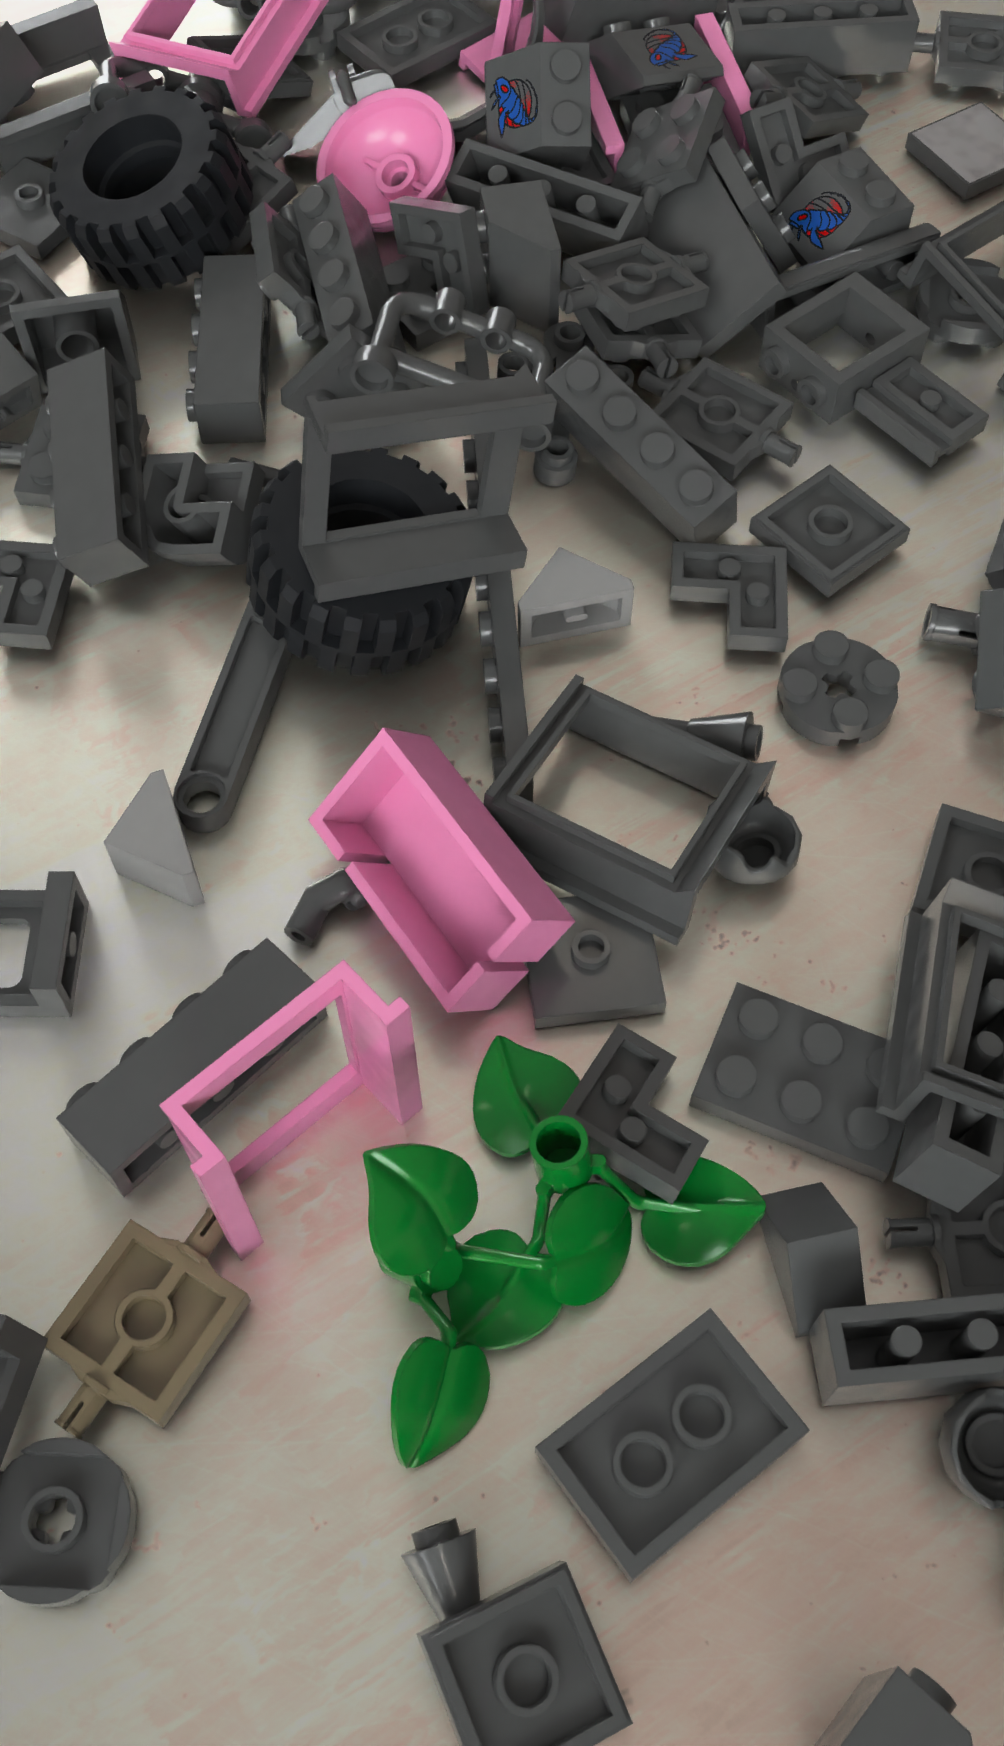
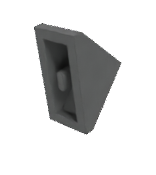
M819 1182L761 1195L766 1202V1211L760 1220V1225L795 1337L809 1335V1330L823 1309L866 1305L858 1227L825 1185Z

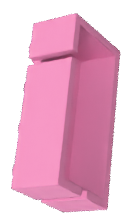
M383 727L308 819L337 861L351 862L345 869V872L447 1013L493 1010L529 972V969L523 962H538L576 922L430 736Z

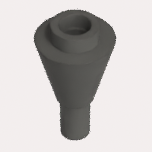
M752 711L692 718L690 721L656 717L747 760L757 761L759 758L763 739V726L754 724Z
M452 1518L412 1533L415 1549L402 1554L401 1557L439 1622L480 1602L476 1528L460 1532L456 1518Z

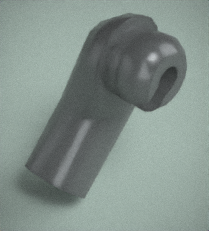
M345 867L314 882L305 889L284 928V933L290 939L302 945H312L331 909L340 903H343L350 911L359 910V908H363L366 905V899L345 872Z

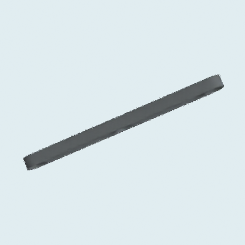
M250 599L174 788L173 799L181 822L189 830L197 833H210L219 830L231 818L292 653L286 650L287 640L284 637L276 640L263 626L264 615L260 616L254 611ZM211 791L220 796V801L210 811L196 813L187 808L191 797L199 792Z

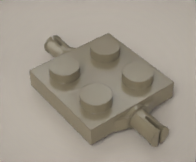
M211 1208L205 1210V1214L184 1243L179 1240L158 1237L130 1219L44 1337L48 1338L45 1349L70 1365L77 1378L83 1383L59 1418L54 1421V1423L77 1439L82 1440V1436L107 1401L117 1405L132 1407L164 1429L251 1302L249 1295L245 1291L218 1275L208 1261V1257L225 1235Z

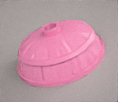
M395 88L371 94L346 110L329 130L318 155L317 183L333 173L367 210L372 231H394L389 205L390 201L401 196L441 201L447 191L445 180L454 161L455 152L452 124L440 104L423 92L407 88Z

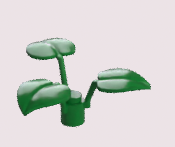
M501 1035L496 1036L482 1061L475 1083L473 1097L474 1121L482 1141L499 1155L511 1158L524 1155L530 1151L539 1180L535 1188L537 1202L533 1234L527 1245L518 1234L510 1230L494 1229L474 1235L464 1243L465 1245L533 1256L545 1255L539 1252L545 1243V1228L549 1216L551 1197L554 1193L564 1194L570 1188L588 1183L592 1174H597L632 1208L646 1210L641 1220V1233L645 1244L662 1260L676 1266L699 1267L718 1260L732 1250L764 1216L766 1202L748 1181L732 1170L703 1157L698 1159L673 1205L645 1188L646 1196L638 1195L607 1165L604 1155L591 1154L588 1135L583 1125L572 1117L558 1115L580 1082L575 1072L553 1056L525 1048ZM462 1259L461 1275L457 1282L447 1290L451 1322L456 1327L458 1333L457 1344L469 1342L478 1346L481 1350H498L513 1347L532 1339L551 1325L564 1304L552 1297L550 1291L551 1269L537 1271Z
M414 1143L382 1146L363 1153L369 1187V1235L379 1266L386 1275L411 1286L409 1301L421 1306L440 1332V1340L433 1337H422L414 1341L402 1357L396 1370L391 1394V1433L395 1454L402 1466L405 1468L418 1467L458 1443L477 1423L484 1410L489 1393L490 1372L484 1352L478 1346L469 1342L456 1344L458 1338L457 1329L432 1299V1295L448 1290L457 1282L462 1272V1259L537 1271L551 1269L550 1291L556 1301L571 1306L585 1305L595 1301L614 1284L620 1275L631 1244L632 1217L628 1209L629 1204L611 1187L596 1182H588L570 1188L561 1195L551 1210L546 1223L545 1243L549 1254L533 1256L468 1246L456 1241L453 1235L463 1230L469 1224L476 1212L478 1203L475 1175L469 1164L460 1156L435 1146Z

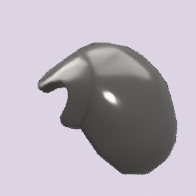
M763 796L753 804L714 869L726 880L746 885L775 883L777 880L788 875L797 865L802 841V833L793 816L774 806L769 797ZM715 801L709 805L707 813L709 812Z
M1004 1387L977 1388L964 1393L944 1414L938 1445L944 1470L961 1493L975 1502L994 1510L996 1508H1004Z

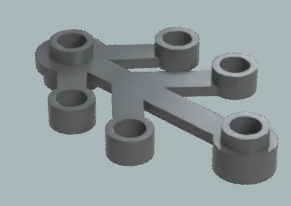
M572 321L560 322L550 326L544 333L543 344L547 347L553 358L555 371L586 345L632 389L634 381L632 370L621 364H607L593 351L594 345L582 325ZM507 352L498 359L497 378L514 376L525 363L532 373L533 366L526 357L515 352ZM555 418L550 444L545 449L535 452L533 472L535 477L543 484L557 487L564 486L574 479L578 453L569 440L570 433Z

